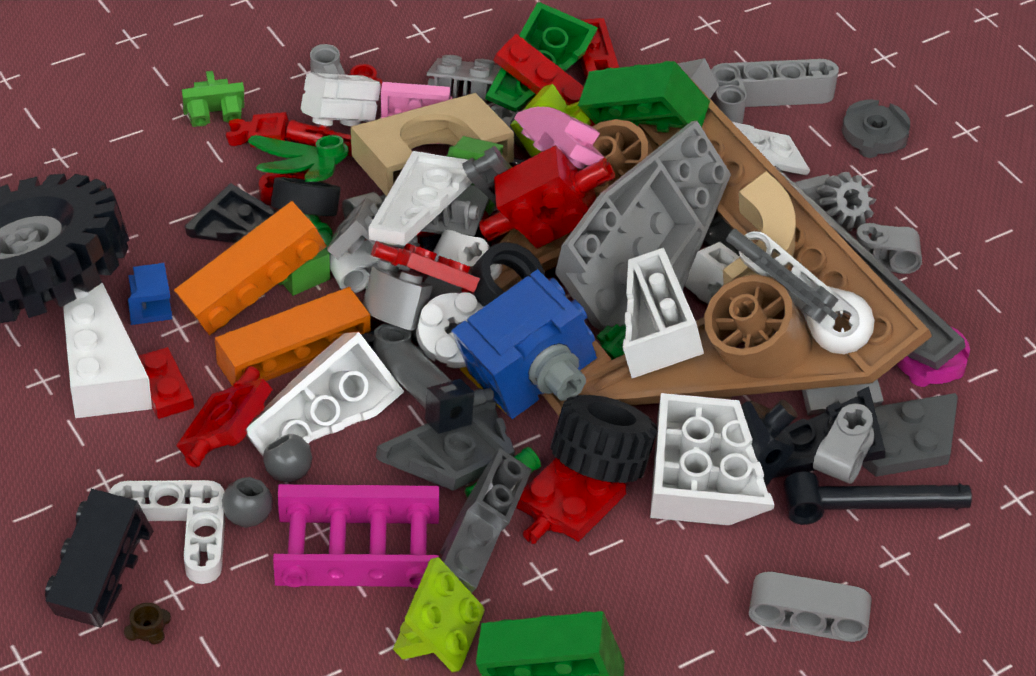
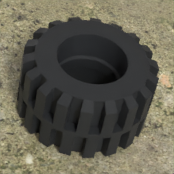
M577 395L576 397H569L564 401L550 448L553 451L552 454L561 463L584 476L606 482H634L644 476L658 431L652 419L627 403L603 396Z

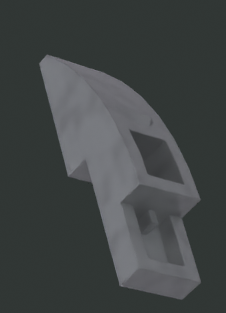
M501 448L495 452L474 486L440 551V554L443 555L441 560L471 593L477 588L500 532L509 524L532 469Z

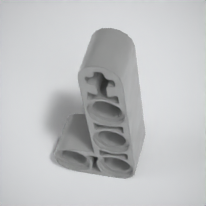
M827 59L721 63L713 66L711 69L719 86L710 99L732 122L742 124L745 107L823 104L832 101L835 95L839 68L834 62Z

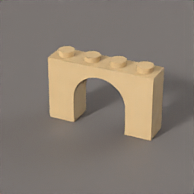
M476 93L351 126L352 157L387 196L413 151L411 149L432 143L455 146L462 136L502 144V157L510 163L514 161V132Z

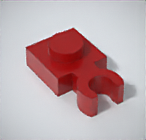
M287 113L253 115L252 121L248 122L243 119L230 120L229 125L232 132H226L229 145H242L254 135L285 141L286 130L289 124Z

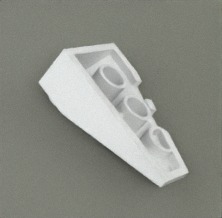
M359 332L344 333L315 357L257 417L253 418L246 429L248 431L246 436L262 456L269 444L287 434L301 436L309 444L320 437L336 433L347 426L377 416L397 399L404 390Z

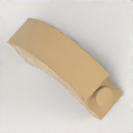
M766 171L739 191V212L759 232L766 234L793 257L796 231L794 207L783 186ZM758 240L756 245L766 252V245ZM773 252V258L779 256L776 252ZM739 257L723 269V285L738 277L755 275L756 273L745 265Z

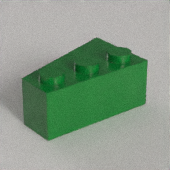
M664 61L656 64H637L630 67L589 71L578 106L595 124L618 119L630 121L636 126L638 124L656 125L657 132L668 133L670 127L683 128L691 121H698L702 128L710 100L675 61Z
M585 611L578 614L557 616L544 615L537 618L504 619L496 622L481 623L476 666L481 676L624 675L625 662L603 611Z

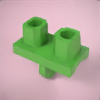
M206 71V81L194 82V88L182 89L183 113L189 116L193 127L205 126L210 123L209 112L222 111L223 121L227 123L233 119H241L242 108H244L243 82L228 84L227 79L215 80L213 71Z

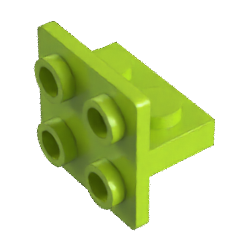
M439 557L430 559L405 616V621L400 627V633L393 650L402 660L434 653L451 672L460 671L485 609Z

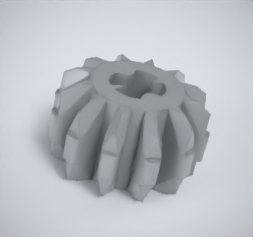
M842 172L838 176L832 175L826 178L825 185L820 186L816 191L822 199L817 200L815 203L849 232L853 228L858 229L860 225L866 223L865 219L871 218L875 214L869 205L874 204L877 199L868 196L867 192L870 191L872 185L862 186V176L855 175L851 177L849 172Z

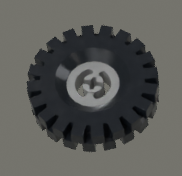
M52 174L47 176L42 185H40L37 177L20 180L18 190L11 192L8 184L0 187V323L16 321L21 309L26 310L28 318L47 313L46 302L53 300L59 307H62L77 299L73 289L76 288L88 293L102 283L99 275H111L120 265L118 258H125L129 248L127 244L129 235L115 195L111 188L107 189L106 183L97 178L90 182L89 176L74 174L67 180L65 174Z

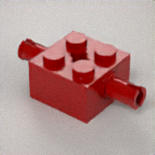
M555 145L494 177L496 206L500 212L479 221L481 233L487 238V241L491 242L495 238L516 229L538 249L572 232L596 200L595 188L615 179V173L609 161L607 162L606 158H602L598 162L579 171Z

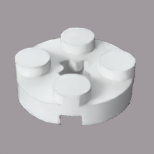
M468 292L442 294L430 300L423 307L417 325L416 336L420 348L428 358L433 361L437 359L440 362L447 363L446 366L451 368L466 367L453 333L447 334L445 330L449 327V323L459 325L463 321L468 322L467 319L483 308L473 294Z

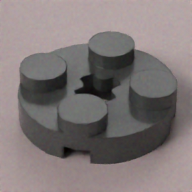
M873 99L858 101L847 109L846 115L843 118L841 132L848 143L858 148L859 153L864 157L873 158L878 154H886L903 149L908 142L910 119L900 107L891 103L889 108L879 106V100Z

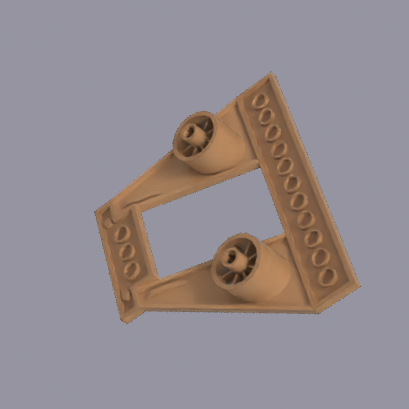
M703 92L710 100L702 129L731 173L716 212L732 230L735 228L743 235L752 231H758L739 212V191L767 171L783 186L794 207L796 231L793 258L826 286L853 292L862 297L872 309L875 320L873 334L867 344L858 351L848 354L831 353L820 347L813 338L803 313L796 308L785 286L772 277L755 274L738 277L723 285L710 299L704 314L705 317L696 321L704 354L631 378L625 354L611 360L595 340L592 344L597 359L580 370L586 377V384L579 395L608 397L632 406L660 403L661 393L718 398L873 383L931 338L932 335L929 329ZM618 119L600 122L592 126L600 133L593 146L607 159V162L609 161L615 173L614 180L606 182L605 186L595 188L596 199L601 192L682 128L670 127L668 133L657 132L656 125L638 124L636 126L630 121ZM516 229L511 230L499 243H515L528 249L539 260L545 272L557 266L561 247L571 232L538 249ZM756 239L751 240L755 244L758 242ZM503 265L501 274L494 282L506 292L522 279L512 268ZM838 313L837 315L839 316L835 320L834 330L841 332V329L844 328V332L851 329L849 325L850 316L843 313L842 317H840V313ZM741 342L745 343V348H736ZM554 393L542 394L558 416H560L564 401H560Z

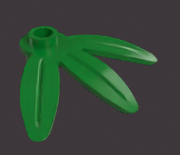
M258 135L251 136L248 139L250 144L264 152L279 157L291 158L261 163L257 165V170L268 173L288 174L309 169L305 175V182H318L330 178L335 171V165L340 163L349 153L348 146L344 143L343 138L337 135H328L318 139L316 147Z

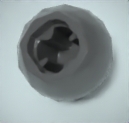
M287 434L278 438L264 450L263 462L265 469L278 481L295 482L306 476L312 465L313 457L310 445L301 436L295 434Z
M251 477L237 479L229 484L222 498V508L226 517L233 524L244 528L257 526L264 522L273 506V498L269 488L262 481Z

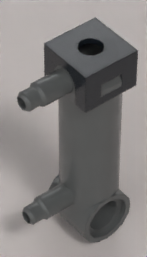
M383 324L374 330L373 351L392 376L424 407L425 421L438 434L472 425L473 406L483 404L494 398V391L491 388L472 390L461 379L451 381L429 360L430 358L424 354L420 346L416 347L411 342L410 330L392 324Z

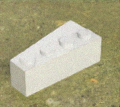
M103 283L88 293L76 288L73 289L77 299L64 305L63 309L70 388L75 418L152 409L149 377Z

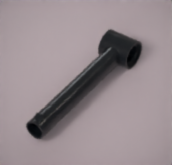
M810 472L791 474L783 483L789 518L792 522L800 525L817 522L823 517L824 510L955 508V510H958L960 508H970L972 502L970 485H963L961 483L958 485L820 486L817 476Z

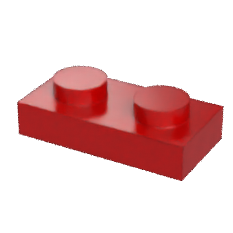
M168 347L138 356L149 377L152 408L157 419L194 408L193 396Z

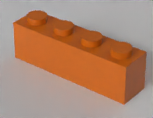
M291 201L175 288L174 291L210 336L216 330L225 326L229 320L249 305L255 303L275 285L284 281L308 260L313 259L327 245L313 223Z
M350 287L344 288L215 337L217 365L232 386L240 379L246 367L249 366L255 367L260 372L261 376L259 379L264 378L268 381L308 365L344 333L359 332L364 334L370 332V313Z

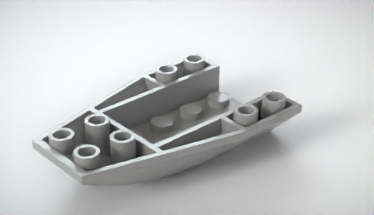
M691 121L601 192L561 247L555 274L572 298L577 300L584 308L588 316L587 319L592 326L601 331L607 325L613 327L615 324L619 326L625 324V312H627L628 302L626 289L629 259L664 247L683 291L696 254L701 248L731 176L730 171L698 121Z

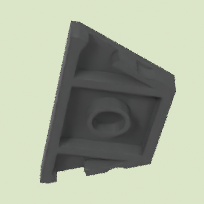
M956 393L875 406L885 447V458L863 462L862 466L875 477L948 465L958 400Z
M492 399L483 404L473 406L472 425L438 434L428 423L378 445L376 458L383 463L454 491L479 479L499 448L511 456H514L515 450L510 438L505 434L506 426L503 418H498L495 410L496 402Z

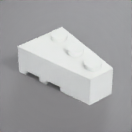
M664 247L629 259L626 289L628 302L627 312H625L626 337L623 341V350L631 378L704 354L696 321Z

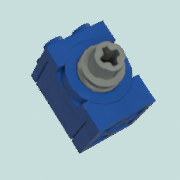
M538 269L530 274L531 277H525L467 319L468 322L463 321L451 330L470 375L483 389L491 388L494 391L493 400L511 419H514L540 400L538 397L540 394L554 393L560 401L579 395L586 384V377L580 370L597 359L592 344L595 341V337L585 324L584 320L588 316L584 308L575 299L570 302L565 297V292L558 281L554 278L548 280Z

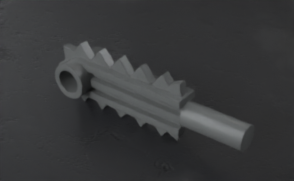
M734 228L727 236L726 241L805 302L806 305L802 308V311L820 324L827 314L834 320L839 316L831 310L839 299L824 287L820 286L815 291Z

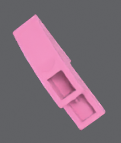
M534 107L518 112L514 118L523 128L521 133L534 141L533 146L541 152L556 145L573 165L580 169H583L585 165L590 166L605 158L593 146L600 133L593 127L562 111L550 107Z

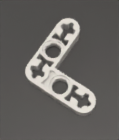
M209 480L123 481L115 484L110 489L109 493L137 500L148 521H187L184 547L186 576L189 580L199 584L210 583L220 576L223 559L225 513L222 508L224 488L219 483ZM168 495L178 499L176 503L170 506H162L157 503L159 498ZM146 497H149L150 504H145ZM185 497H189L190 504H186ZM205 498H211L210 503H204ZM202 526H210L216 530L214 534L207 537H201L194 533ZM200 551L207 552L208 561L206 566H199Z

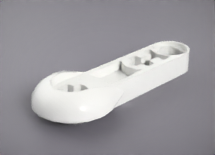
M752 231L744 235L749 240L756 239L764 242L767 248L766 253L772 257L773 252H776L779 256L774 259L785 268L788 265L791 266V272L812 289L817 291L822 286L839 299L831 310L836 314L840 313V317H842L843 313L850 316L849 325L851 329L844 332V328L841 329V332L834 330L835 320L828 314L820 324L802 311L806 303L786 288L796 308L803 313L811 334L820 347L831 353L848 354L858 351L867 344L873 334L875 320L871 307L862 297L853 292L826 286L766 234ZM739 251L741 260L757 275L772 277Z

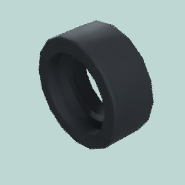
M276 177L273 184L271 206L281 209L293 201L304 214L336 216L341 188L323 182H305V179Z
M507 242L492 245L474 264L471 275L480 278L473 293L483 307L504 293L495 284L491 276L490 266L492 264H503L512 268L522 280L527 276L531 277L530 274L537 269L545 276L539 260L528 249L518 244Z

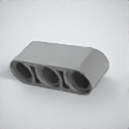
M763 572L758 574L753 582L749 617L753 622L765 627L855 642L864 639L868 634L872 598L866 590L856 586L777 572Z

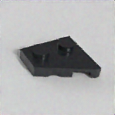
M230 183L184 227L187 235L191 238L236 243L277 211Z

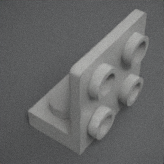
M366 197L338 226L327 251L338 260L346 251L353 254L365 239L374 245L376 241L369 240V226L382 204L377 201L373 203ZM416 236L408 242V244L420 247ZM385 244V245L390 246V247L395 246V247H398V248H401V249L404 248L403 245H388V244ZM400 264L397 265L402 271L410 270L408 267Z

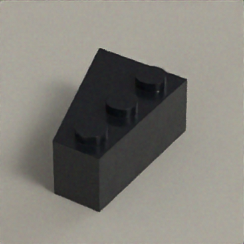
M91 488L87 501H82L76 513L77 525L71 538H67L62 546L59 569L56 575H52L47 582L45 601L57 616L101 628L123 589L122 584L118 582L125 567L133 569L138 561V555L133 554L141 539L149 540L154 531L137 500Z

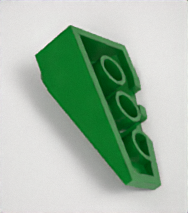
M537 2L519 36L562 70L566 71L585 55L598 27L541 2ZM501 67L485 99L516 113L534 98L536 94Z

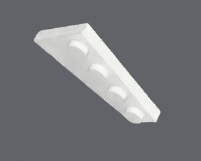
M413 151L369 226V240L380 241L388 245L405 246L472 184L462 166V163L468 160Z

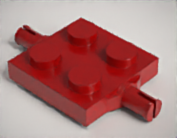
M376 241L371 251V256L373 257L375 256L390 262L393 266L400 264L458 286L462 292L474 294L473 292H475L480 279L468 274L470 266L439 256L436 262V253L408 243L401 249Z
M246 367L240 379L233 386L211 394L177 443V448L183 453L186 463L191 467H199L207 453L215 448L226 445L235 446L246 437L248 433L246 429L253 418L257 417L264 410V402L273 389L264 378L259 379L261 375L255 367Z
M555 458L524 488L516 506L517 509L532 516L535 520L533 524L523 531L524 538L528 542L531 540V544H536L547 531L563 533L579 542L626 495V484L606 482L584 476L565 466L559 459Z

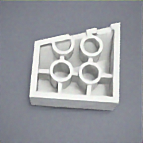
M661 393L657 418L658 432L655 445L650 518L732 525L774 509L771 493H768L763 479L764 472L761 463L757 461L752 447V437L740 401Z

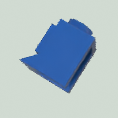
M158 263L133 267L134 275H128L131 296L128 298L131 325L173 319L165 264Z

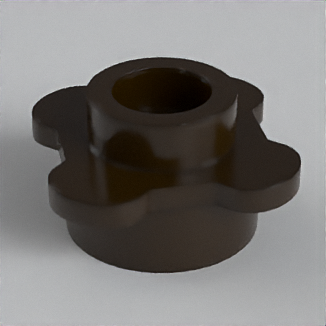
M141 603L130 611V624L124 628V636L130 641L140 639L149 641L151 644H159L165 638L163 630L165 625L171 621V615L167 610L161 609L154 603Z

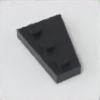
M869 386L858 391L856 397L842 404L837 401L827 406L826 412L809 420L801 419L788 425L785 431L795 445L794 452L774 478L789 476L796 472L817 471L813 468L817 449L829 433L841 409L849 404L864 405L870 410L873 417L874 442L863 462L884 459L885 447Z

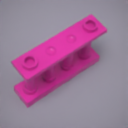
M278 485L279 522H290L288 554H274L273 556L275 586L418 588L430 559L439 557V555H426L427 524H439V486ZM306 523H330L329 554H304ZM346 523H370L369 554H345ZM387 523L411 524L410 555H386Z

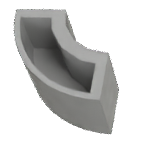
M378 259V263L372 265L362 304L371 316L410 331L416 330L421 310L429 302L433 285L422 282V275L409 271H400L398 266H393L390 262Z

